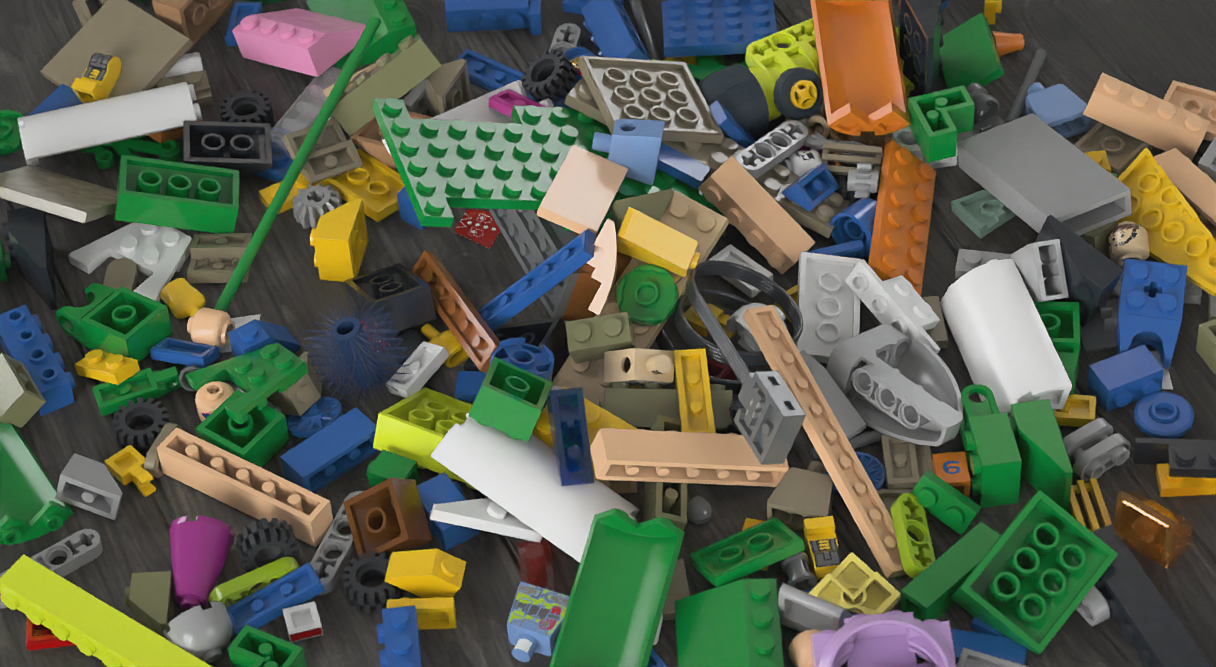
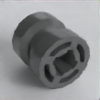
M974 83L966 88L975 104L974 119L977 122H982L997 114L1000 105L998 100L992 95H988L987 90L981 84Z

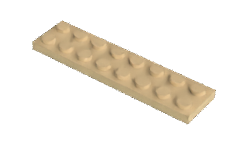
M677 191L674 192L668 207L659 221L698 241L696 251L701 253L698 264L705 262L729 224L728 218ZM632 257L614 285L600 315L596 314L595 317L621 313L616 302V289L620 279L632 271L633 268L639 265H648L649 263ZM691 269L688 270L686 278L667 271L673 277L678 287L679 299L686 292V281ZM666 321L655 326L642 327L634 324L636 348L649 349ZM569 355L552 383V386L561 388L565 386L574 392L583 394L584 398L603 409L605 388H611V384L604 383V359L575 363L571 355ZM624 363V371L626 373L630 370L631 363Z

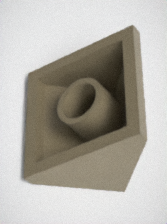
M459 59L442 64L440 68L425 78L428 109L431 117L438 116L472 101L467 60Z

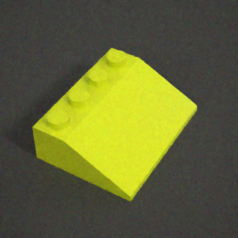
M425 387L378 413L373 443L374 449L380 451L384 449L417 461V468H427L437 472L439 475L445 472L449 479L466 483L467 487L477 490L431 457L449 430L455 424L459 426L464 424L467 419L466 414L472 408L471 404Z

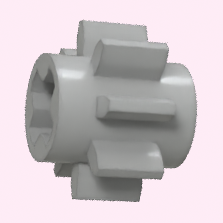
M858 162L857 169L849 168L847 191H855L854 198H870V193H878L880 171L872 170L873 164Z

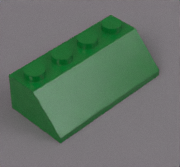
M121 155L115 220L215 234L234 232L239 209L238 170Z

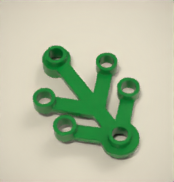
M147 135L81 149L83 152L94 155L97 166L100 169H109L114 165L112 152L104 150L102 146L112 147L120 160L121 155L138 157L135 154H131L129 150L159 155V160L180 162L182 159L180 145L175 140L163 143L137 140Z

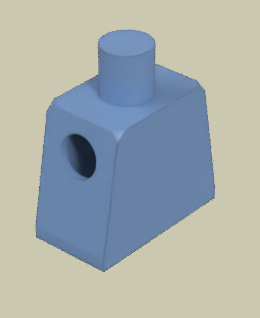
M1036 82L1028 88L1025 116L1033 113L1065 139L1090 130L1091 118L1083 115L1087 104L1064 84L1045 88L1040 82Z
M617 119L612 135L595 132L592 150L609 153L608 160L629 168L625 177L653 185L665 121Z

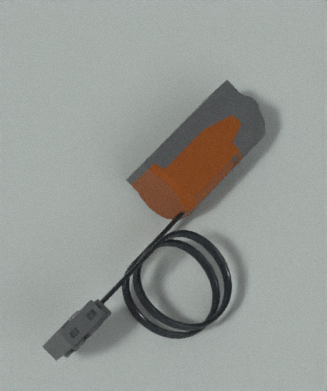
M488 209L526 274L580 235L574 231H565L562 226L536 215L538 210ZM618 251L614 285L632 259L631 256ZM713 260L697 264L696 268L691 270L686 281V293L680 297L674 311L676 328L684 341L692 349L705 348L707 358L730 365L739 380H727L709 376L710 384L725 385V390H732V394H739L738 398L744 408L738 409L734 422L760 464H784L806 414L778 371H758L752 373L749 371L747 366L768 364L762 351H737L707 305H718L736 312L742 306L750 304V302L726 292L698 289L695 279L704 275H720L743 281L761 290L777 302L790 318L794 328L792 340L795 345H797L803 331L804 322L801 311L795 301L782 287L751 268L726 261ZM585 263L540 297L551 318L561 317L563 321H574L595 317L596 314L588 310L602 283L591 277L595 270L593 266ZM689 304L693 306L717 345L705 340L694 331L684 315V306ZM661 329L654 341L660 350L674 352V346L664 330Z

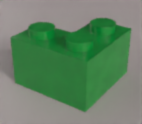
M964 85L908 98L911 122L908 126L928 163L955 157L957 134L973 130L975 104Z
M249 625L244 626L228 648L232 667H307L302 647Z

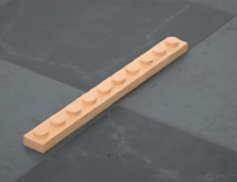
M774 305L748 308L743 315L745 322L772 371L779 372L805 412L806 416L802 426L886 579L907 575L902 567L893 520Z

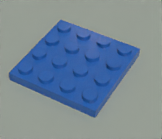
M773 0L662 1L664 58L746 53L747 46L752 42L777 33Z

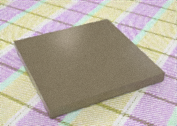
M108 0L40 72L57 86L65 84L71 88L76 78L81 79L86 69H88L89 61L94 53L99 52L119 57L122 65L121 73L108 97L113 98L152 89L193 44L189 38L127 0Z
M580 56L577 65L611 134H613L617 119L665 121L662 141L721 144L724 135L685 62Z
M33 165L0 173V198L81 223L115 213L117 194L115 190Z

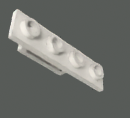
M864 259L859 260L845 282L881 324H890L910 338L911 341L916 337L920 338L937 354L940 350L939 346L926 333L927 330L935 328L940 321L931 306L920 297L912 284L902 275L882 281Z

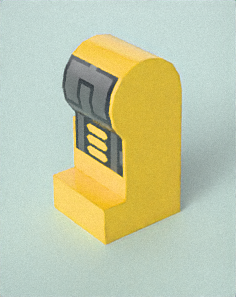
M99 52L92 55L89 67L84 72L82 78H76L71 86L81 103L108 99L121 73L122 65L120 58Z
M833 516L804 519V543L811 571L817 580H822L841 564Z

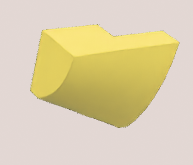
M853 552L808 593L848 611L867 615L887 613L901 600V593L877 571L874 572Z

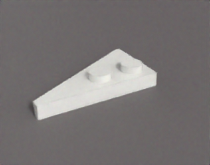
M490 498L434 504L430 514V519L538 543L542 539V535Z

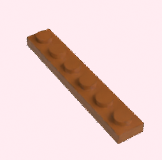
M424 250L411 272L429 285L435 310L477 368L487 373L490 366L491 353L499 347L500 341L433 252Z

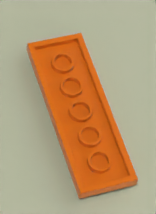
M892 140L884 146L868 265L882 281L902 275L912 284L914 290L921 297L936 171L929 164L924 163L910 153L908 149Z

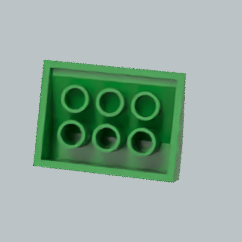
M403 0L306 1L311 12L367 25L371 16H376L381 20L357 67L374 63L386 53L393 54L399 49L398 44L409 35H412L413 38L417 35L416 25ZM353 49L335 63L339 73L343 70Z
M1039 490L1026 503L951 598L973 617L1039 655L1117 557L1118 553Z
M776 578L741 579L675 601L678 667H784Z

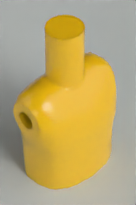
M184 278L171 281L160 293V298L170 308L176 319L194 316L206 303L204 296Z
M429 323L422 327V334L430 340L428 343L444 347L449 357L443 362L447 367H455L469 357L450 329L440 333Z

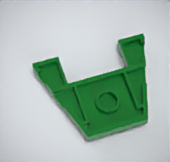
M275 343L190 372L185 376L189 386L197 392L207 383L215 381L225 382L227 380L232 381L245 391L246 394L224 405L227 415L240 425L249 419L248 412L255 407L257 410H261L268 404L266 398L275 391L283 393L306 375L308 369L305 361L281 344Z

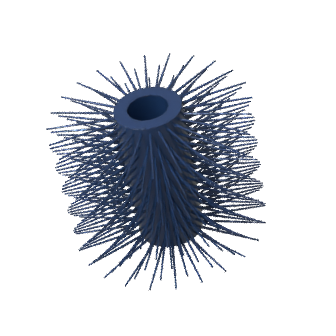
M377 302L367 310L369 311L368 315L364 316L360 321L359 319L362 317L360 315L366 303L355 317H353V308L352 316H350V312L348 316L347 307L346 317L343 315L340 319L338 315V321H330L333 323V326L315 323L331 328V330H304L325 333L319 336L331 335L319 338L310 337L311 339L306 338L305 340L325 341L318 343H324L323 345H312L314 346L313 349H319L322 352L316 354L317 356L310 352L313 357H316L311 365L315 366L316 363V366L330 367L326 373L322 371L324 376L321 379V383L322 380L325 383L324 379L327 378V375L334 376L332 380L328 379L330 383L326 386L325 392L328 389H333L330 386L331 384L334 385L335 381L339 382L341 380L331 395L333 397L335 393L338 394L336 392L339 389L338 387L344 385L345 391L338 401L344 397L343 395L355 383L356 385L349 401L359 387H361L360 395L363 392V388L367 387L365 392L367 404V391L369 396L368 387H372V391L374 385L377 390L376 385H380L379 382L384 383L381 379H390L383 376V374H410L383 369L389 367L400 368L390 365L405 367V365L391 364L389 361L393 359L404 360L402 357L406 359L409 356L391 355L394 354L392 353L393 351L398 352L397 350L402 353V351L407 350V347H404V350L403 347H398L403 339L394 338L395 334L392 338L385 337L389 335L387 334L389 333L388 331L393 333V329H390L392 326L386 321L387 316H383L385 319H381L380 323H374L377 321L376 318L382 312L383 307L380 308L381 310L378 311L379 313L369 321L367 320L372 315L370 312ZM383 324H385V325H387L389 328H388V329H386V328L383 329V328H381V327H382ZM392 340H394L398 345H394L393 347H391L392 345L390 344H392L391 342H393ZM319 357H324L323 359H325L321 361L323 363H320L319 361L316 362L315 360H319ZM319 367L318 370L315 372V374H318V375H319V372H320V370H321L320 367Z

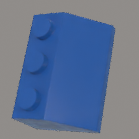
M445 0L447 31L530 29V0Z

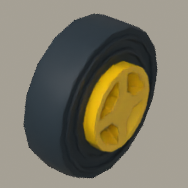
M802 67L791 68L782 73L777 79L773 90L774 103L778 111L785 117L794 120L812 117L818 112L824 100L820 77L814 71Z

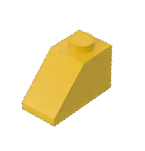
M439 549L393 552L390 555L385 582L421 598L453 597L461 588L466 562Z

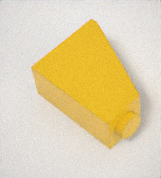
M628 208L617 235L616 248L618 252L662 267L685 278L689 269L696 268L701 253L696 251L698 241L636 209Z

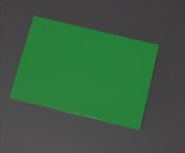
M982 12L942 36L943 47L940 48V55L948 89L963 85L967 88L974 83H979L984 87L1004 75L988 20Z
M773 517L689 554V558L694 568L715 587H719L804 551L805 547L803 540L778 518Z

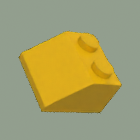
M356 198L320 216L317 227L312 228L310 244L315 247L314 266L318 267L320 280L344 282L345 280L357 277L369 242L363 200L361 198Z

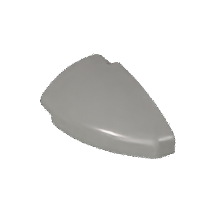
M885 323L842 341L831 352L826 370L867 426L903 441L928 446H939L952 440L958 434L963 419L961 392L947 365L920 338L916 337L911 341L910 338L896 328Z

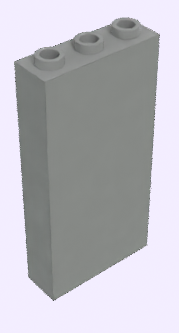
M1033 113L957 142L959 168L1038 233H1040L1046 218L1050 214L1079 236L1132 215L1130 188Z

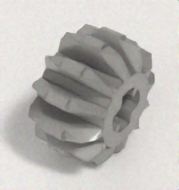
M321 182L317 186L308 184L307 189H298V195L293 197L294 217L298 223L302 224L303 229L309 227L316 228L320 216L342 206L341 196L338 191L333 189L332 185L324 187Z

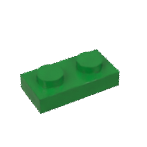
M928 469L911 492V494L917 497L918 502L924 506L926 511L960 535H963L981 509L978 504Z

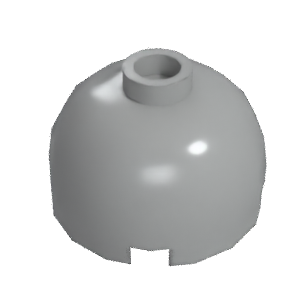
M219 601L210 602L212 608L203 610L201 605L195 606L168 623L171 630L167 631L164 629L163 631L166 640L207 664L222 657L221 651L228 646L233 635V625L224 604Z

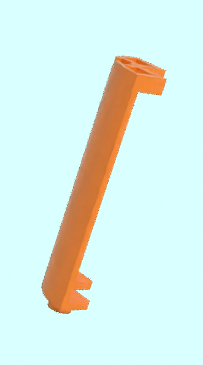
M810 0L827 125L838 132L854 136H860L861 132L872 131L875 132V136L884 135L910 125L891 0Z

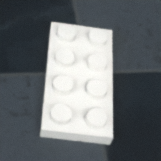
M801 252L799 257L797 306L801 311L804 325L796 347L799 352L804 350L817 362L828 364L831 352L839 343L859 335L860 298L845 280L861 259Z

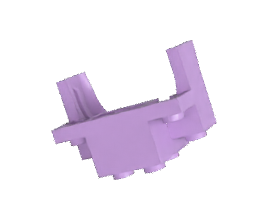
M890 611L873 615L857 614L851 618H845L844 626L838 631L832 629L823 630L818 634H812L811 637L813 667H841L843 663L845 667H957L949 621L940 622L931 619L922 622L913 617V612ZM915 654L926 661L923 664H917Z

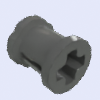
M801 551L781 560L782 570L789 579L787 585L801 591L817 585V579L809 569L810 562L807 553Z

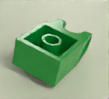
M92 283L84 290L89 305L84 307L64 306L56 312V319L62 330L87 348L102 350L116 355L120 354L137 359L138 363L150 354L152 347L173 334L166 305L123 286L115 289L102 284Z
M1033 301L1072 384L1069 395H1074L1080 354L1079 302Z
M980 384L967 386L961 393L964 418L960 426V436L968 470L971 474V495L977 496L981 508L1019 503L1022 460L1007 412H999L993 392L987 386ZM972 394H981L986 399L976 403L969 400L968 397Z

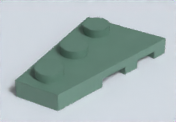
M986 189L951 201L952 212L980 239L1016 216L1014 212Z

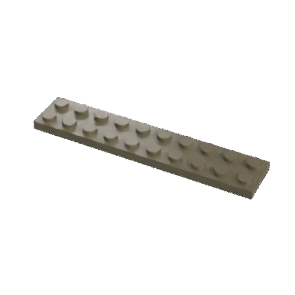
M582 77L567 94L564 104L607 125L584 77ZM724 137L721 144L662 141V143L711 167L708 177L729 157L733 156L736 158L740 152L746 149L738 145L734 140ZM777 164L755 179L797 223L827 238L830 237L835 227L830 225L832 218L850 204L839 193L833 192L812 210L807 211L782 194L784 189L800 178L783 165Z

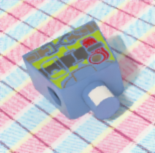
M520 582L507 621L508 639L514 645L512 655L517 660L529 662L534 652L546 656L553 655L570 596Z

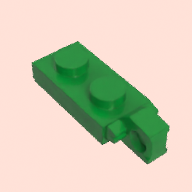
M175 366L162 371H152L150 367L138 371L119 385L105 382L93 386L92 391L101 416H105L119 411L121 405L127 408V402L130 400L135 404L138 403L137 398H143L144 402H146L148 398L155 399L182 386L179 382V374Z

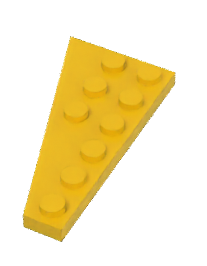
M1146 147L1118 177L1119 181L1130 188L1132 215L1119 219L1117 222L1119 224L1124 221H1132L1144 227L1148 232L1149 256L1160 263L1187 266L1186 279L1216 298V241Z

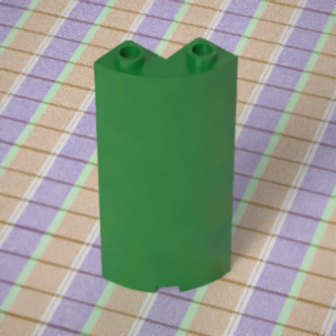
M0 421V544L14 545L39 538L50 531L60 529L64 521L73 512L66 502L55 499L56 486L15 425L11 423L4 424Z
M616 508L594 515L549 667H647L685 532L674 526L673 522L667 518L656 517L638 523L628 517L625 511Z

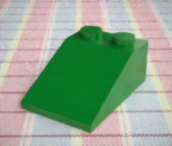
M1050 399L1011 404L1009 421L1022 460L1021 476L1037 491L1041 490L1069 513L1073 471Z

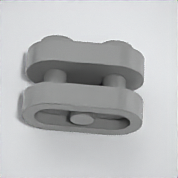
M1103 418L1091 421L1063 439L1070 464L1073 465V472L1084 481H1089L1091 478L1098 479L1108 469L1115 465L1123 464L1130 455V442L1119 433L1113 434V427Z

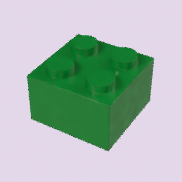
M494 357L468 416L483 426H492L505 432L510 438L528 442L553 382Z
M237 389L196 428L197 437L262 468L290 440L284 414L266 405L261 410H257L256 407L247 413L249 419L239 425L227 415L224 406L245 394Z

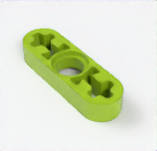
M902 493L891 505L890 511L902 567L914 579L935 561L924 506L918 502L915 495ZM907 531L915 534L919 542L912 539Z
M283 557L218 585L211 591L209 600L210 602H222L225 608H228L300 566L293 557ZM263 582L259 587L250 590L254 585Z

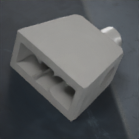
M1060 239L1030 243L1011 254L1010 259L1014 260L1032 301L1043 302L1069 297Z

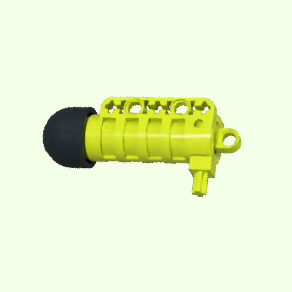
M813 18L749 44L746 48L745 58L749 68L741 64H733L705 77L698 87L708 106L718 100L750 136L756 137L765 133L769 122L779 118L781 112L778 111L774 103L773 90L777 79L782 73L791 68L802 67L814 71L821 79ZM895 27L898 41V28ZM784 43L787 44L789 47L779 48L776 45ZM900 58L903 72L904 61ZM903 74L907 97L909 92L914 90L915 86ZM721 129V131H722L724 137L730 138V137Z

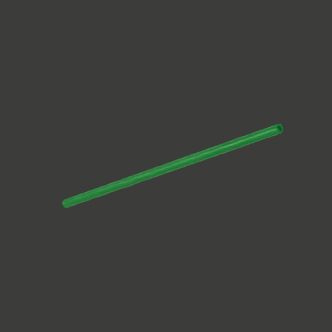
M371 16L217 301L214 307L215 310L226 312L375 35L381 23L378 17Z

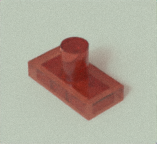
M541 540L540 543L534 541L518 543L521 582L555 592L550 541Z

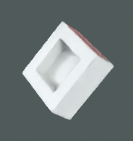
M315 601L282 609L290 642L323 635Z

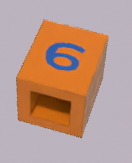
M965 451L933 454L932 465L934 474L970 499L971 481Z

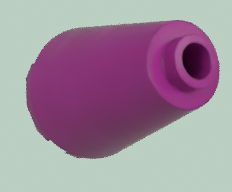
M183 516L173 520L170 525L174 600L184 610H189L198 605H201V607L207 605L209 595L216 585L234 543L235 533L231 534V527L218 519L197 516V521H187V516Z

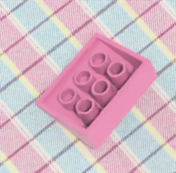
M296 8L247 16L242 19L241 23L232 32L243 58L319 77L355 47L366 25Z

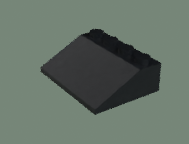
M899 0L898 47L900 58L904 61L903 74L915 86L914 90L909 92L911 98L937 92L939 69L943 67L940 48L943 47L941 26L944 25V16L941 11V5L945 3V0Z

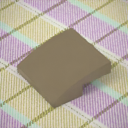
M336 118L328 120L301 171L310 184L363 166L352 139L346 140ZM312 126L285 134L282 138L293 160Z
M253 233L194 234L190 246L191 261L187 271L188 283H228ZM250 267L242 282H248Z

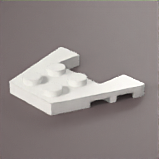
M133 222L71 252L68 257L70 264L88 274L93 272L109 257L131 259L136 263L137 271L149 277L134 292L160 303L161 290L170 283L175 272H179L190 254V246L193 239L172 227Z

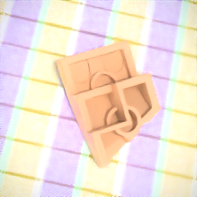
M609 218L606 220L594 243V257L587 262V264L595 268L591 277L602 283L588 310L597 315H600L613 290L617 272L614 221Z

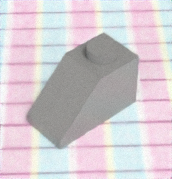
M74 453L60 474L55 499L116 520L123 493L103 463Z

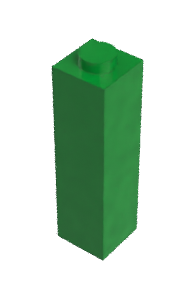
M982 522L977 524L901 590V611L903 613L913 612V617L922 622L938 619L956 603L951 598L952 595L1001 536V533L989 528Z

